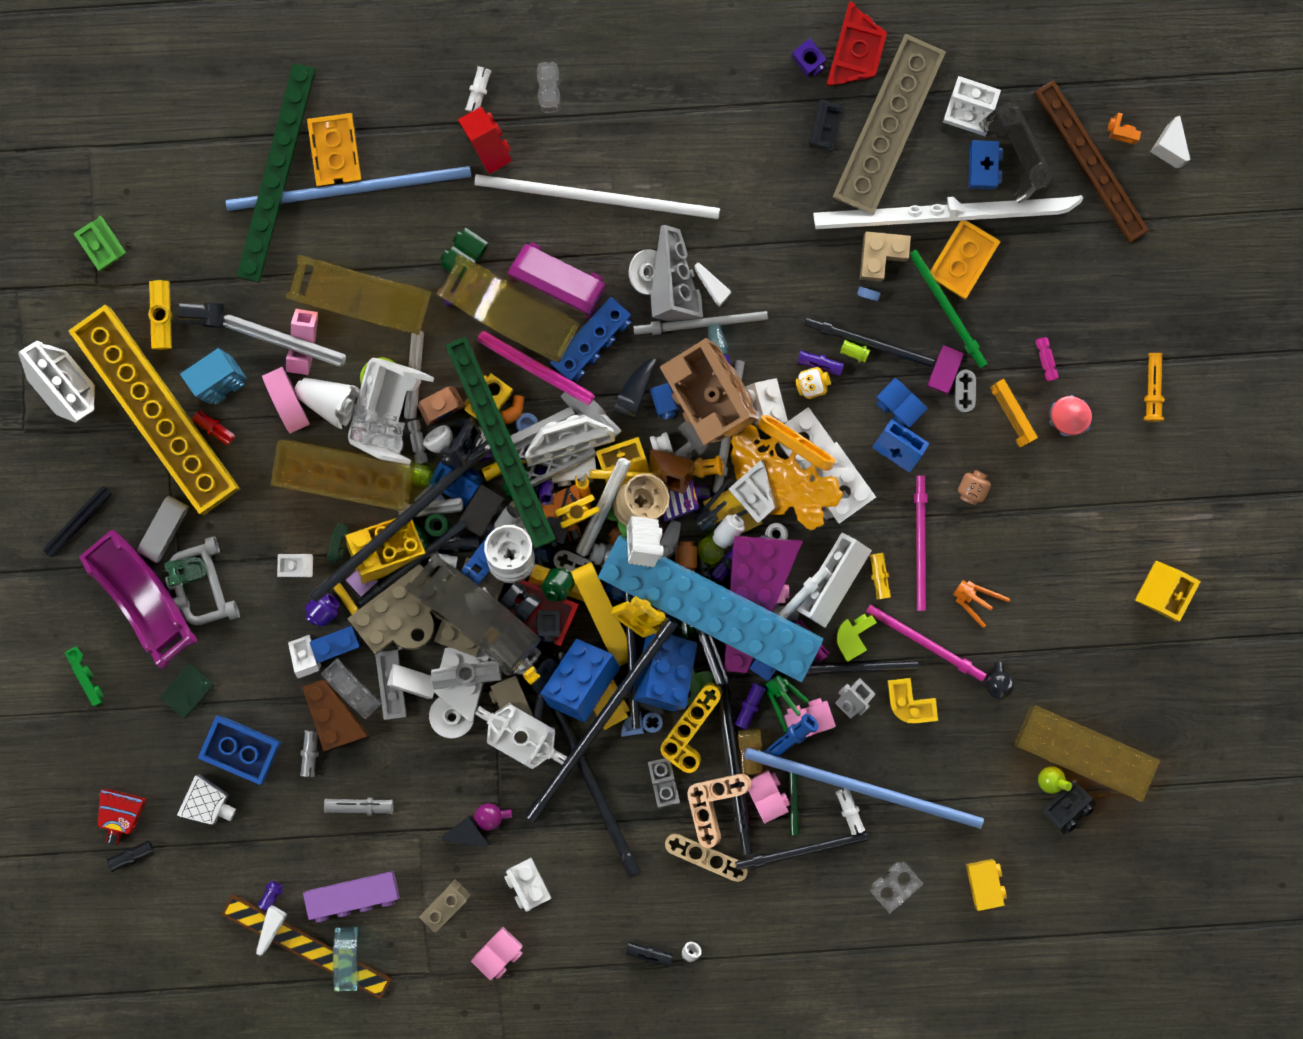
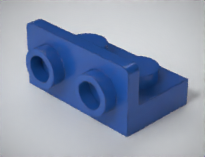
M440 462L428 483L434 486L456 466H445ZM469 469L443 493L453 499L461 498L464 506L467 507L478 487L483 483L484 478L480 476L478 471Z

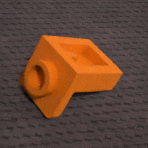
M1117 113L1114 118H1110L1107 131H1111L1110 139L1134 145L1139 141L1141 131H1137L1136 127L1131 125L1120 126L1122 113Z

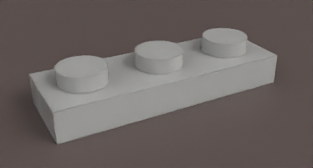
M399 651L379 652L375 656L383 718L387 720L407 717L404 691L387 686L392 665L400 666Z

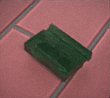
M188 663L161 694L160 698L181 717L186 718L215 684L191 663Z

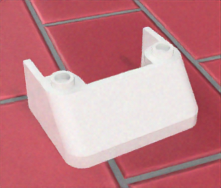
M370 359L365 370L348 433L350 444L378 459L410 464V459L400 455L403 441L401 436L395 433L406 392L415 391L419 387L421 380L433 382L434 377L419 370L386 360Z

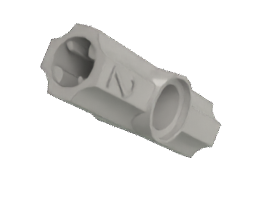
M566 392L561 395L563 401L569 407H572L577 413L576 415H586L613 428L614 438L622 432L594 400L590 405H586Z
M499 660L475 664L462 663L459 666L431 669V679L434 690L457 686L470 687L479 683L501 681L502 671ZM465 670L472 671V676L468 680H462L461 678Z

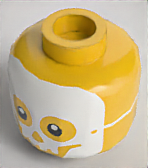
M819 367L801 371L796 379L799 394L801 396L804 395L807 399L825 395L828 389L827 386L831 385L828 373H823Z

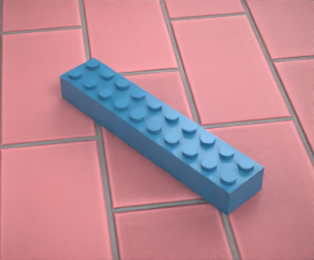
M623 535L617 538L598 576L599 579L634 597L637 596L641 600H647L652 606L800 682L803 681L824 639L664 556L658 559L655 567L629 564L627 537Z

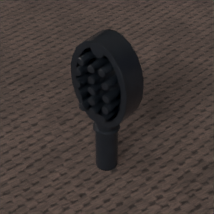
M542 658L535 665L537 674L541 676L532 684L534 691L537 693L533 715L537 720H542L545 700L540 693L558 667L557 662L552 658Z

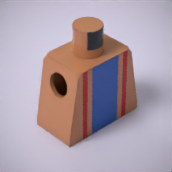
M446 387L421 400L418 404V408L427 426L466 407L456 387Z

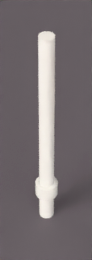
M823 566L812 578L809 577L803 584L804 587L778 615L786 619L810 593H814L819 588L818 584L830 571Z

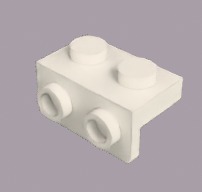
M777 378L745 386L759 417L757 421L752 423L757 430L760 429L758 422L762 415L771 416L782 423L788 422Z

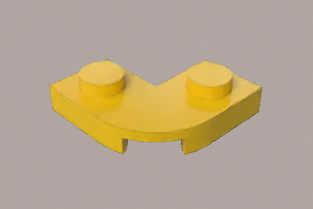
M911 678L887 680L890 706L893 713L900 720L907 723L938 721L936 698L913 700Z

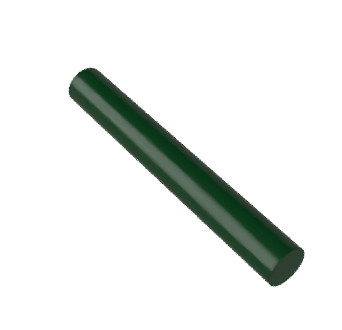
M788 772L790 835H799L797 774Z

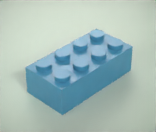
M219 348L180 374L195 397L215 405L222 402L226 398L225 394L231 390L236 392L245 385L244 381L247 380V377L234 358Z

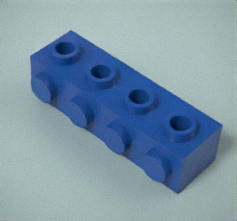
M610 297L550 362L551 366L565 378L577 382L585 374L583 369L589 363L593 365L599 359L601 349L604 346L609 348L616 340L614 335L619 330L623 332L631 324L629 321L631 314Z

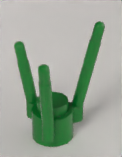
M779 674L765 684L768 688L766 693L771 699L784 731L787 732L788 728L774 695L777 698L782 695L797 716H800L801 713L786 694L788 691L787 687L805 703H808L809 700L786 677L782 678Z

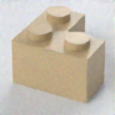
M865 232L860 280L882 282L885 275L886 260L906 262L909 259L911 236Z

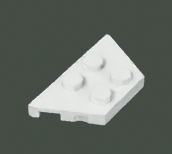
M484 639L477 658L452 648H445L440 668L459 666L462 663L489 662L490 658L486 655L490 648L488 640ZM465 670L461 675L462 680L471 678L472 671ZM483 683L474 684L470 687L457 686L436 689L434 693L468 722L473 723Z

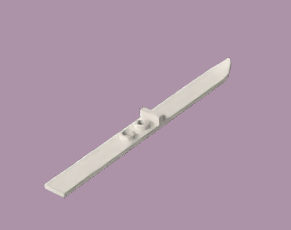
M1080 195L1065 198L961 204L954 197H947V205H914L901 208L876 209L874 215L861 210L813 213L815 229L1057 215L1069 212L1081 203L1083 197Z

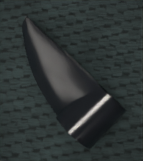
M650 358L631 375L618 396L614 407L615 413L636 419L656 359Z

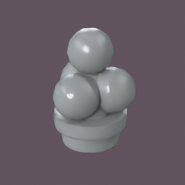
M594 543L590 553V561L603 567L613 545Z

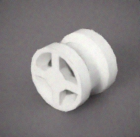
M667 432L662 433L659 437H649L653 449L669 454L673 453Z

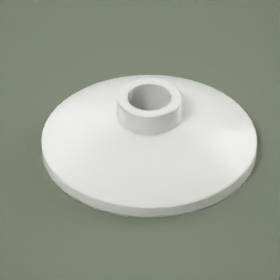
M647 249L638 252L633 257L629 266L630 282L642 294H651L657 251Z
M440 697L430 708V724L433 730L442 737L450 739L461 737L473 725V723L468 722ZM454 714L456 715V720L449 721L448 716Z

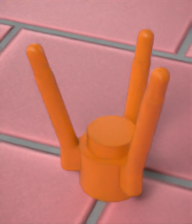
M962 580L953 594L957 597L956 602L962 605L982 628H985L986 624L965 601L970 603L973 599L985 608L993 609L991 605L975 595V590L1005 602H1010V599L975 585L971 581L966 583Z

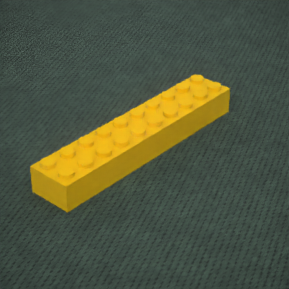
M102 306L69 330V333L200 515H205L240 490L237 483L109 306Z

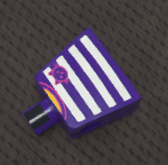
M692 479L684 494L668 490L670 496L669 506L663 514L664 521L668 522L698 510L697 500L710 497L708 484L694 487Z

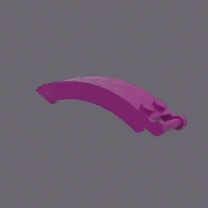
M110 530L79 557L86 572L107 591L122 610L137 634L144 650L152 655L159 668L164 669L169 665V661L188 645L192 646L197 642L195 635L190 631L178 606L161 580L134 548L115 530ZM180 635L182 636V640L165 654H162L161 651Z

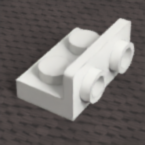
M532 857L507 869L505 880L510 889L514 887L517 893L515 900L520 909L524 908L528 912L532 908L551 899Z

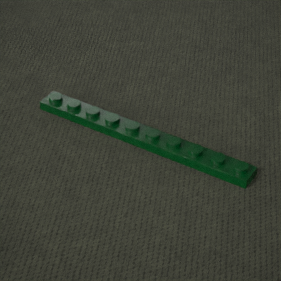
M295 63L292 65L237 273L239 279L256 283L261 281L316 72L313 67Z
M463 337L445 345L534 549L536 550L556 541L467 338Z

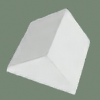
M1180 116L1175 117L1166 126L1150 151L1177 169L1190 161Z

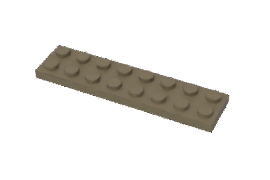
M908 34L904 35L832 198L874 215L946 51Z

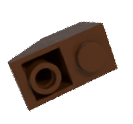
M652 449L650 451L649 469L653 475L663 481L668 490L684 494L693 479L694 461Z

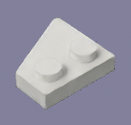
M760 460L729 488L757 523L761 522L776 508L763 460Z

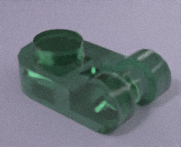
M337 524L334 527L327 562L336 564L338 560H342L345 547H341L343 537L349 534L347 525Z
M198 557L164 563L165 571L169 575V578H167L169 586L199 581L204 578L207 572L205 561ZM183 568L184 574L178 575L177 569Z

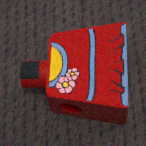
M109 789L101 790L98 827L108 829L105 842L119 845L122 833H133L146 804V798Z

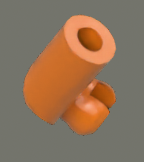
M514 395L512 407L500 412L505 424H511L521 417L525 397Z

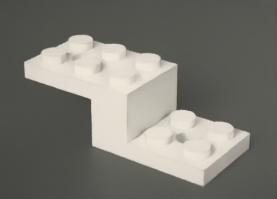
M809 407L785 423L786 426L798 434L801 432L807 433L810 442L835 458L836 462L830 471L816 468L818 476L836 477L839 487L847 486L850 489L851 494L848 498H841L836 507H827L838 524L876 498L837 442L834 443ZM778 442L786 455L790 457L792 450ZM798 454L796 455V462L799 463L801 469L805 470L812 465ZM812 474L810 481L814 482L815 477Z

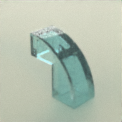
M358 927L335 928L333 947L334 991H352L358 988Z

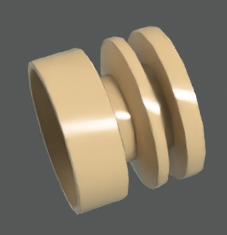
M647 473L638 474L619 488L612 503L614 515L626 527L631 516L657 519L665 513L669 506L670 496L668 488L655 475Z

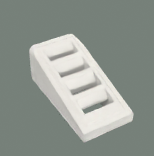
M697 263L694 266L695 272L716 305L720 307L731 295V291L700 263Z
M273 905L267 910L256 954L260 956L267 951L287 917V913Z

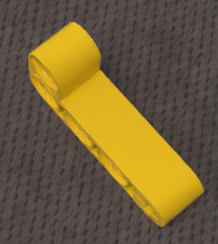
M709 682L703 686L661 745L662 755L686 773L695 772L701 762V756L698 751L688 745V743L720 700L722 689L715 682ZM715 690V696H712L706 704L704 700L708 694L707 691ZM701 707L704 715L701 717L695 716L692 708ZM679 726H689L691 733L687 735L682 734ZM674 743L678 748L677 751L674 753L669 752L666 749V744ZM692 756L696 764L689 766L685 763L684 758Z

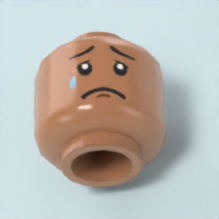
M977 470L974 473H966L958 487V492L961 495L960 498L973 505L984 502L991 488V483L986 480L987 475Z

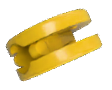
M592 494L555 511L556 517L565 513L568 519L560 523L561 528L568 527L600 512L598 506L589 510L586 504L595 500Z

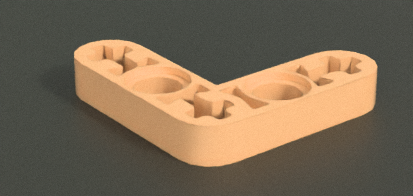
M735 774L698 782L689 787L687 792L698 841L703 847H714L721 839L713 801L747 793L751 789L752 783L746 774ZM739 781L744 782L745 786L742 787V790L741 787H734L731 789L730 786L731 784L737 783ZM716 783H721L724 786L725 791L723 795L715 792L714 786ZM695 791H703V795L700 797L698 795L695 796ZM706 802V804L697 807L698 803ZM701 809L708 811V821L700 819L699 812ZM711 823V827L704 829L702 828V826H706ZM708 833L709 835L714 836V839H712L711 842L709 839L706 840L705 836L708 835Z

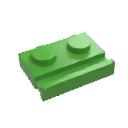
M99 216L98 219L74 233L100 272L127 254L102 216Z

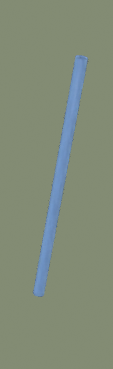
M470 166L287 191L283 194L281 204L471 177ZM258 196L226 200L227 211L255 208Z
M746 748L744 759L979 829L982 828L984 822L982 817L754 749Z

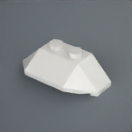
M35 341L19 351L18 354L28 382L56 415L73 422H78L94 411L95 385L67 351L45 345L39 341Z
M586 415L570 416L565 421L558 423L550 422L539 429L526 451L527 465L530 467L614 442L613 428Z

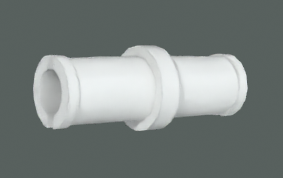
M477 67L474 83L469 88L471 93L465 108L466 111L470 112L472 108L474 111L481 106L483 96L487 94L486 86L491 70L486 68L482 77L484 68Z
M844 788V791H837L836 795L843 809L841 813L843 817H846L851 835L865 831L858 814L860 811L859 807L855 806L850 790Z

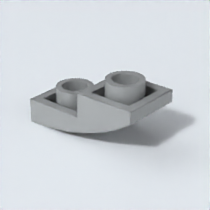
M666 758L648 762L658 809L680 804L671 762Z

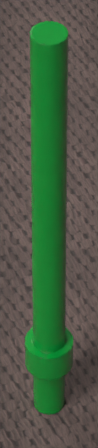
M912 251L909 253V256L965 343L964 348L967 353H971L980 368L985 366L987 362L978 349L980 346L977 341L971 338L918 251Z

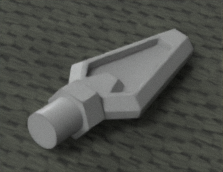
M675 520L670 522L659 544L663 546L662 556L668 559L675 554V546H678L681 523Z

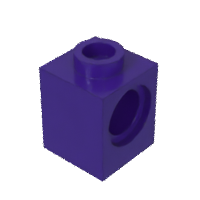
M808 39L792 52L791 57L807 78L811 74L816 76L825 69L823 65L826 63V58L811 39ZM812 55L815 57L816 62L811 65L807 64L804 61V57Z

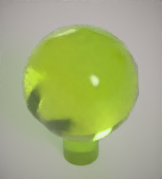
M712 529L707 531V537L700 541L697 549L700 559L708 564H715L720 561L725 552V548L718 546L713 541L714 531Z

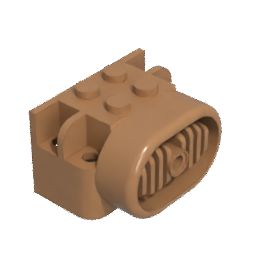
M705 338L660 366L674 391L672 393L674 401L677 405L681 404L685 411L683 417L689 425H693L703 445L710 442L716 443L727 436L731 437L738 434L759 419L753 407L750 394L736 370L727 362L715 342Z

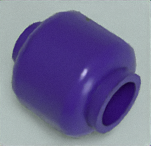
M329 593L317 603L313 599L310 600L305 606L306 619L312 625L326 626L339 614L338 601Z

